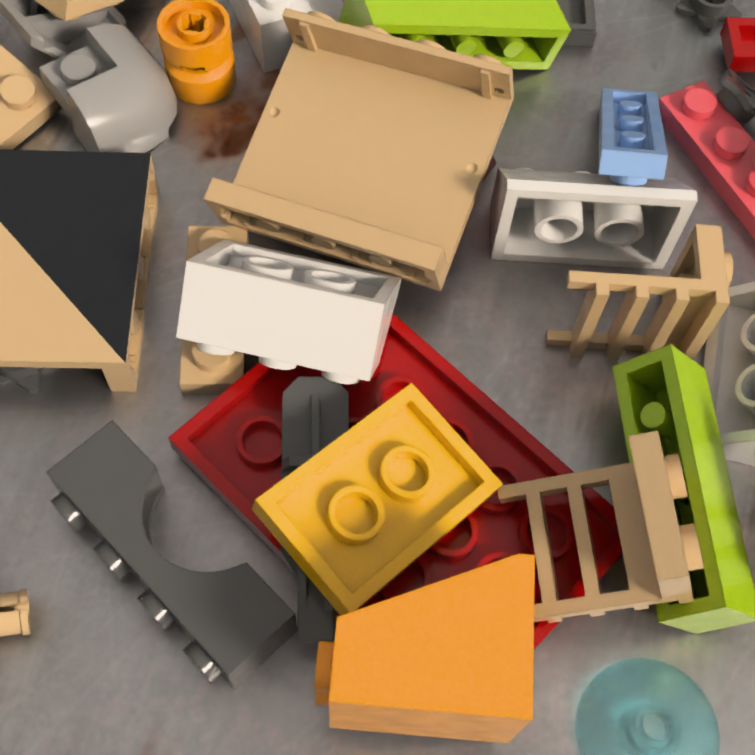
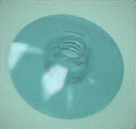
M632 658L616 662L598 673L587 685L580 698L576 712L575 729L581 755H719V727L708 698L688 675L665 662L648 658ZM646 714H654L663 721L666 731L662 740H655L645 732L643 719Z

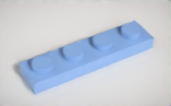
M602 88L599 106L598 174L610 175L611 181L628 186L644 185L648 182V179L664 180L668 151L657 92Z

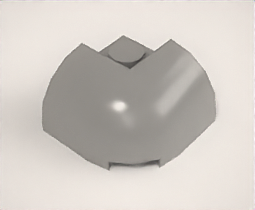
M104 23L86 28L89 45L39 67L42 83L71 118L74 134L88 152L146 153L169 137L168 130L177 115V96L165 69L140 39L125 26Z

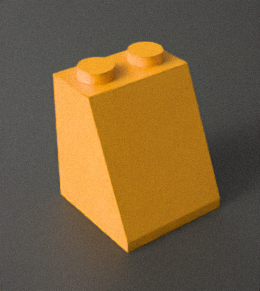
M519 553L338 616L334 642L319 641L314 680V691H316L315 705L329 706V728L508 744L533 720L535 555Z

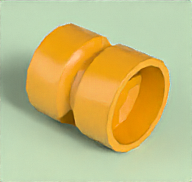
M174 0L161 10L157 18V31L161 52L164 56L165 71L176 96L184 102L196 105L212 104L224 99L233 90L237 81L228 12L223 5L215 0Z

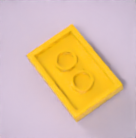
M410 383L255 499L252 511L341 616L358 610L491 497L503 483L413 383Z

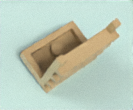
M696 224L668 277L569 270L566 277L567 288L588 291L572 330L547 329L545 335L546 345L570 347L571 358H582L586 348L606 349V360L618 361L623 350L641 351L643 355L672 344L694 360L730 304L728 288L733 276V257L730 252H724L722 226ZM610 291L627 292L608 333L594 332L610 296ZM650 294H660L661 304L645 334L633 335L632 332L650 299Z
M658 431L628 436L633 462L502 485L498 489V497L501 504L527 499L542 603L534 604V622L546 620L548 623L562 622V618L590 614L591 617L606 615V611L634 607V610L649 609V605L678 601L679 604L694 602L689 571L704 569L694 523L680 526L678 524L673 499L688 497L683 470L678 453L663 455ZM610 484L629 590L602 594L583 489ZM568 492L585 596L559 600L543 496Z

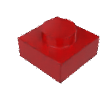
M726 17L720 31L727 70L730 68L734 72H755V18Z

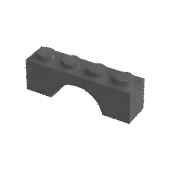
M113 420L46 471L59 492L50 501L76 532L87 524L101 542L93 548V551L119 581L130 572L146 590L136 599L164 631L171 624L175 623L188 637L191 643L182 651L210 683L221 674L235 690L297 632L295 613L247 562L221 571L200 572L179 567L162 557L154 549L151 540L152 518L165 489L155 464Z

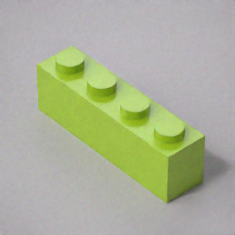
M345 0L339 16V22L357 27H362L363 25L377 26L388 32L391 36L414 42L421 39L431 40L442 45L446 50L472 57L478 54L489 55L499 60L503 65L521 70H548L571 31L557 0Z
M672 344L612 366L629 463L633 462L628 436L652 431L659 432L664 456L679 454L688 497L673 499L678 524L680 526L694 523L704 569L689 571L694 602L679 604L678 601L655 604L658 622L694 634L755 622V589L705 368Z

